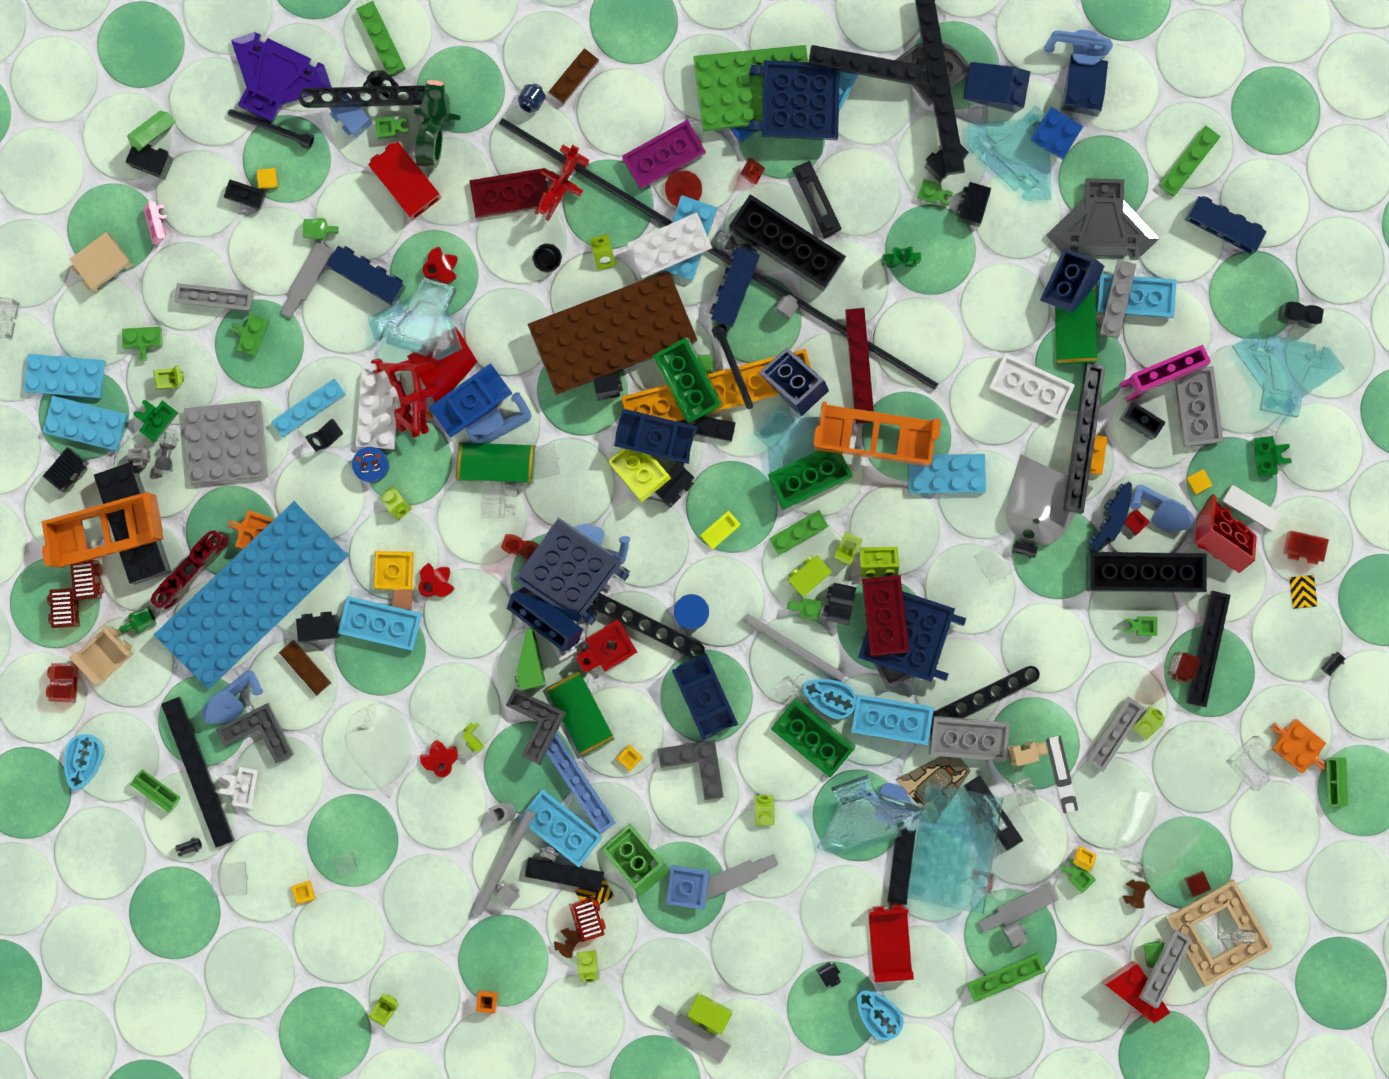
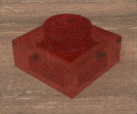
M748 158L740 175L750 183L757 185L765 168L755 159Z
M1204 871L1184 878L1192 897L1211 890Z

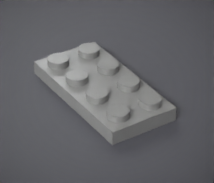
M1206 367L1175 380L1183 446L1222 443L1223 435L1214 367Z
M933 716L929 755L1006 762L1010 723Z

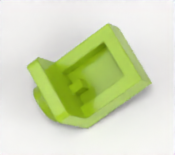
M180 366L153 370L155 390L179 388L182 382H184V373L180 371Z
M394 486L379 497L387 510L397 520L412 510V507Z
M845 532L836 549L834 558L842 564L851 565L863 539Z
M1150 706L1147 712L1136 721L1133 728L1147 740L1162 727L1165 720L1164 715L1159 709Z
M471 722L463 730L465 734L462 737L467 741L466 746L472 752L477 751L479 753L485 746L473 732L480 724L476 722L473 725Z
M763 794L754 796L755 826L775 825L773 795Z
M596 950L578 952L577 964L580 981L591 983L600 979Z
M382 994L368 1018L385 1027L399 1005L396 1002L397 999L390 994Z

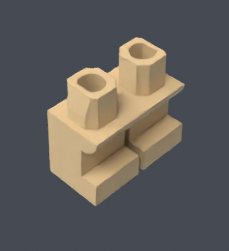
M1027 741L1022 749L1020 745L1008 746L1007 754L1010 765L1021 766L1040 761L1039 756L1048 754L1046 743Z

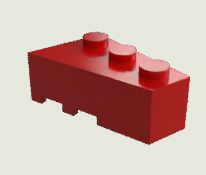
M1133 960L1101 981L1154 1024L1170 1014L1163 1001H1161L1158 1008H1154L1139 998L1148 978L1138 963Z

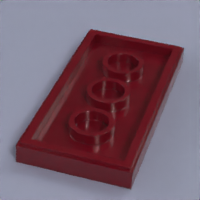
M543 168L469 180L475 218L537 209L542 194L548 191L546 177L540 174Z
M901 575L861 579L870 656L909 652Z

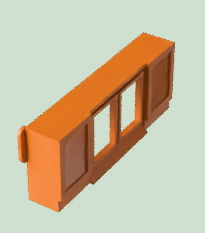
M823 402L821 404L818 426L815 429L813 444L815 450L929 467L932 463L934 441L940 435L941 420L935 418L924 420L827 405V402ZM853 419L874 422L870 451L849 448ZM880 423L900 426L896 455L876 452Z
M149 492L41 521L45 545L42 547L44 564L57 568L164 540L157 496ZM124 509L129 538L112 543L107 514ZM100 516L105 545L87 549L83 520Z

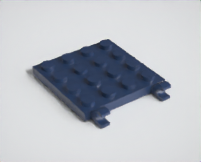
M764 60L763 66L751 65L750 76L757 77L763 75L762 122L749 121L748 132L762 131V137L838 140L840 71L808 66V62Z
M558 517L515 575L514 580L576 622L582 618L592 625L597 615L588 611V607L613 574L626 581L630 571L620 566L622 563L621 559Z
M902 591L909 652L870 656L868 633L866 630L858 658L932 682L933 677L947 681L949 673L936 669L951 622L963 626L967 618L955 615V608Z

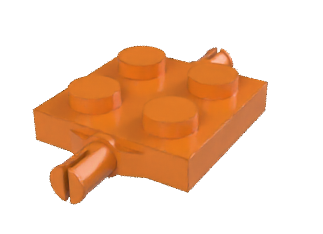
M248 510L242 523L230 520L229 523L236 526L228 524L227 527L238 531V539L235 546L244 549L274 519Z
M1294 719L1285 729L1281 728L1276 722L1272 724L1270 729L1279 736L1271 749L1301 774L1305 773L1313 763L1321 770L1327 766L1319 758L1320 751L1327 743L1300 721Z

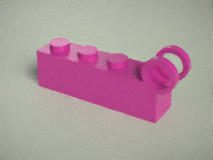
M1202 344L1133 373L1129 379L1119 383V387L1124 388L1132 384L1135 392L1125 397L1126 402L1141 397L1148 391L1206 368L1211 360Z

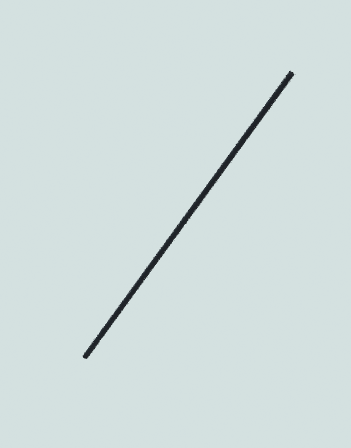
M502 118L499 125L563 164L567 159L565 155L506 119ZM578 163L574 168L576 172L663 225L672 224L670 219ZM714 246L707 251L731 266L733 261L730 260L729 255ZM754 271L753 280L781 297L788 294L798 300L799 308L847 336V328ZM868 341V350L930 388L936 389L939 383Z

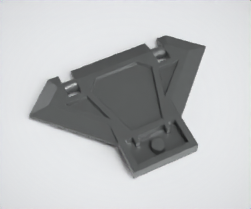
M1097 178L1085 179L1084 200L1046 235L1061 252L1064 248L1069 250L1077 249V253L1083 255L1127 256V250L1134 251V257H1141L1160 239L1124 201V179ZM1071 237H1078L1077 241H1071ZM1128 238L1134 239V243H1128Z

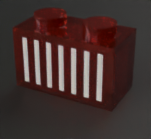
M92 559L70 565L74 601L102 599L104 585L100 581L102 566L98 560Z
M76 588L49 590L47 603L50 606L48 622L51 628L80 627L78 596H76L78 594Z
M1175 652L1167 674L1172 676V680L1180 683L1194 681L1201 658L1185 652Z
M587 897L569 903L579 941L585 942L605 935L604 930H606L603 918L600 919L598 913L600 911L598 900H595L594 897Z

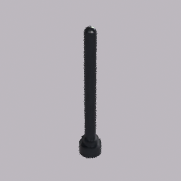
M229 109L227 112L230 117L298 141V144L305 149L310 150L314 143V135L309 133L298 134L233 109Z
M717 325L712 328V334L721 343L746 408L752 409V400L727 340L728 330L726 325Z

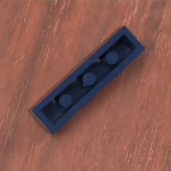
M1198 196L1194 200L1185 218L1186 221L1251 255L1258 250L1267 232L1263 229L1262 225L1247 221L1246 217L1241 214H1233L1226 206H1218L1212 203V200L1206 196Z
M338 245L326 265L331 270L394 307L406 288L402 284L403 280L395 275L390 277L386 274L387 271L378 265L375 268L370 265L371 261L361 255L359 258L354 255L355 251L345 246L342 248Z
M740 246L737 250L733 249L730 260L733 262L731 267H727L724 272L723 278L726 279L723 286H719L716 294L719 299L717 304L713 303L709 313L712 314L711 320L729 327L734 326L760 254Z
M526 587L511 594L506 609L560 650L565 652L579 643L583 628Z

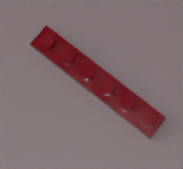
M865 308L845 309L854 409L874 412ZM855 419V424L871 423L870 421Z

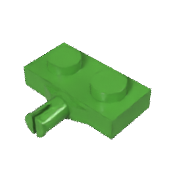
M250 314L244 327L232 324L233 328H230V331L240 334L237 350L256 357L269 320Z
M159 326L122 329V347L124 349L139 350V361H147L148 349L162 347V328Z

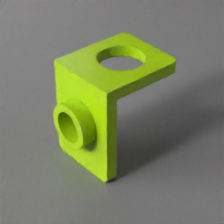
M608 234L591 238L590 243L597 269L603 270L616 266ZM602 257L610 258L607 264L600 263Z

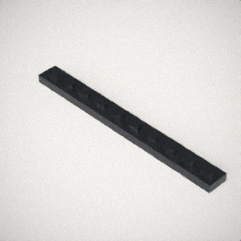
M914 0L945 176L965 173L935 0Z

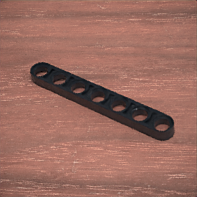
M425 86L305 88L300 92L299 102L305 108L421 105L423 99L419 98L417 94L421 91L424 92ZM385 92L389 94L390 98L383 100L379 95ZM400 92H406L409 95V98L405 100L401 99L398 96V94ZM344 93L350 94L352 99L345 101L341 98V95ZM362 93H368L371 96V98L366 101L363 100L360 97V95ZM309 94L313 97V100L306 102L302 97ZM330 94L333 99L331 101H324L322 95Z
M601 593L598 594V603L589 606L615 620L618 619L619 622L691 658L698 657L693 656L691 653V648L694 645H699L702 648L700 655L705 653V648L700 642ZM609 602L616 605V610L613 613H607L605 610V606ZM625 611L633 613V619L630 622H625L622 618V614ZM643 619L650 622V628L645 631L639 627V623ZM659 628L667 630L668 635L666 638L659 639L656 633ZM678 636L683 637L685 640V644L681 648L674 645V639Z
M1026 666L935 710L933 716H939V713L945 710L949 713V717L962 718L1036 682L1040 677V672L1035 666ZM1028 669H1033L1036 673L1033 680H1029L1025 676V672ZM1011 677L1017 678L1019 682L1016 688H1011L1008 685V680ZM995 685L1001 688V694L997 697L991 694V688ZM976 694H981L984 697V702L981 705L974 703L973 698ZM959 702H963L967 706V710L964 713H959L956 710Z

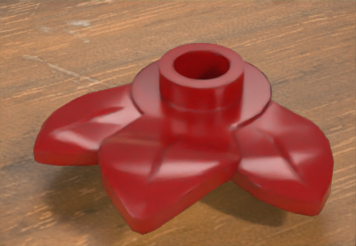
M436 247L429 252L428 262L423 265L422 272L430 280L437 279L441 283L453 282L457 279L452 270L457 264L458 257L451 254L443 255L441 248ZM432 267L436 269L433 274L429 273V269Z
M430 563L423 566L420 571L421 582L418 586L422 596L432 597L436 595L445 597L453 592L454 587L447 583L450 577L449 567H440L434 570ZM427 584L432 586L430 591L425 590Z
M438 740L431 744L429 754L420 755L422 766L426 770L433 771L436 776L441 778L447 777L451 773L452 765L458 759L456 746L446 749L445 745ZM444 764V770H439L440 765Z

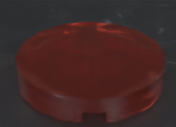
M690 171L674 172L665 183L667 200L675 207H678L681 195L699 201L702 196L700 179Z

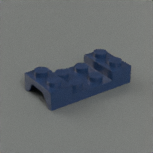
M622 408L613 446L689 464L690 450L698 426Z
M707 653L671 668L703 740L721 730L738 725Z

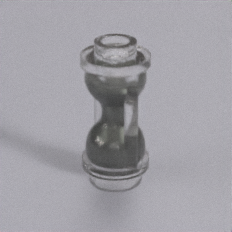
M727 230L724 233L720 232L715 240L718 243L717 247L729 254H732L730 249L737 250L739 246L755 253L758 252L755 246L729 233Z
M164 432L163 435H159L161 455L156 459L155 465H153L155 474L170 476V472L173 471V463L170 456L171 451L175 449L179 440L175 438L176 434Z

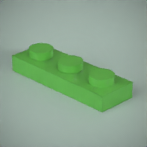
M817 510L770 537L769 540L778 555L827 528L828 524L821 512Z

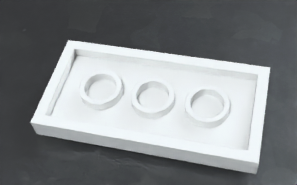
M698 213L627 243L642 279L712 249Z
M1005 353L989 389L1059 420L1075 385Z
M362 371L356 447L395 450L397 427L394 410L398 409L399 397L395 387L391 386L385 372L374 374L371 371ZM395 373L397 380H401V374Z

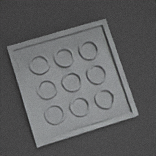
M261 401L184 408L190 484L268 477Z

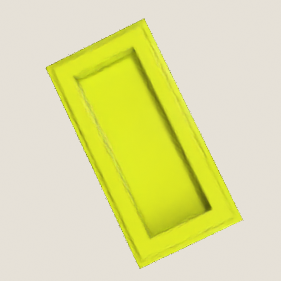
M728 510L704 531L700 537L713 550L741 524Z

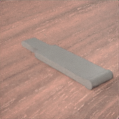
M316 242L289 289L291 295L286 300L281 314L291 319L296 309L299 308L302 299L307 300L334 250L320 242Z
M772 854L763 859L760 858L753 863L750 859L709 877L707 900L757 879L758 873L766 872L768 869L777 866L778 862L775 855Z
M1050 882L998 907V912L988 915V917L977 923L982 933L996 928L1002 923L1007 926L1058 901V898Z
M658 1005L653 1014L654 1017L661 1020L665 1025L672 1027V1033L720 1063L731 1045L701 1026L694 1024L682 1014L677 1017L673 1012L666 1010Z

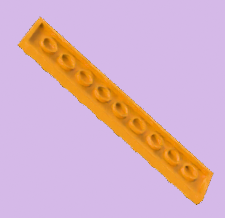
M806 349L793 352L811 368ZM775 357L738 366L752 403L780 396L759 374ZM731 368L708 374L724 406L711 413L745 405ZM668 385L621 397L625 409L679 422L686 420Z

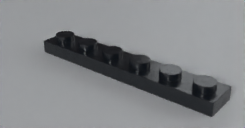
M811 45L808 66L919 86L921 83L923 65Z
M1210 591L1186 700L1188 704L1207 708L1231 597L1230 594Z

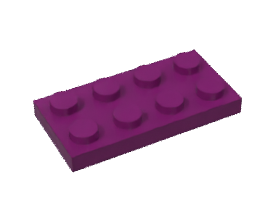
M687 119L624 154L622 159L637 186L642 190L705 155L706 151Z

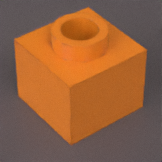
M479 990L476 1012L496 1013L499 991ZM490 997L491 1003L487 1004L485 998Z

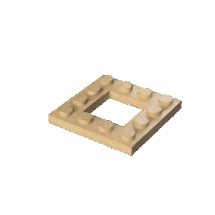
M1233 879L1165 917L1172 930L1177 929L1192 940L1186 955L1205 987L1273 949ZM1227 908L1244 941L1211 958L1194 925Z

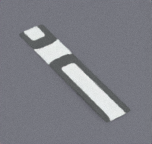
M1061 736L1047 738L1046 742L1063 813L1077 811V801Z

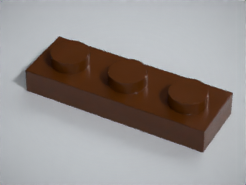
M584 48L549 90V94L564 105L596 67L599 59Z
M292 640L279 652L316 696L332 684L295 640Z

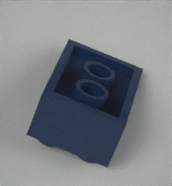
M1072 54L1070 55L1060 110L1098 117L1102 111L1105 96L1108 61L1100 60L1093 66L1082 65L1073 59Z
M970 62L963 99L1016 113L1024 108L1031 71L1012 66Z
M1064 248L1040 301L1074 313L1097 284L1105 266L1097 259Z
M787 347L759 372L766 382L801 417L829 392L825 380Z

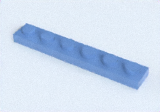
M556 733L546 753L599 834L616 824V822L558 733Z

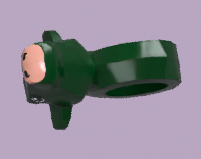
M428 80L425 85L424 98L420 109H414V114L423 116L424 119L420 124L416 138L415 159L416 164L419 166L436 168L442 152L443 124L448 120L459 121L461 116L450 113V97L445 92L444 83L438 80Z

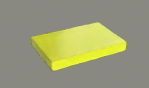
M622 448L607 461L641 503L671 479L657 460L649 454Z

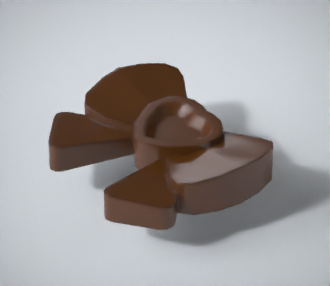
M1132 879L1126 885L1136 890L1133 892L1134 896L1123 895V899L1126 904L1130 903L1134 908H1145L1144 899L1146 892L1150 889V885L1144 881L1135 882Z
M565 928L560 931L567 938L565 944L554 941V947L556 951L559 950L562 956L572 958L575 946L583 940V937L579 932Z

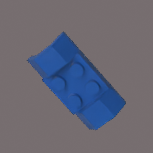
M490 363L428 408L451 438L493 410L500 402L513 393Z

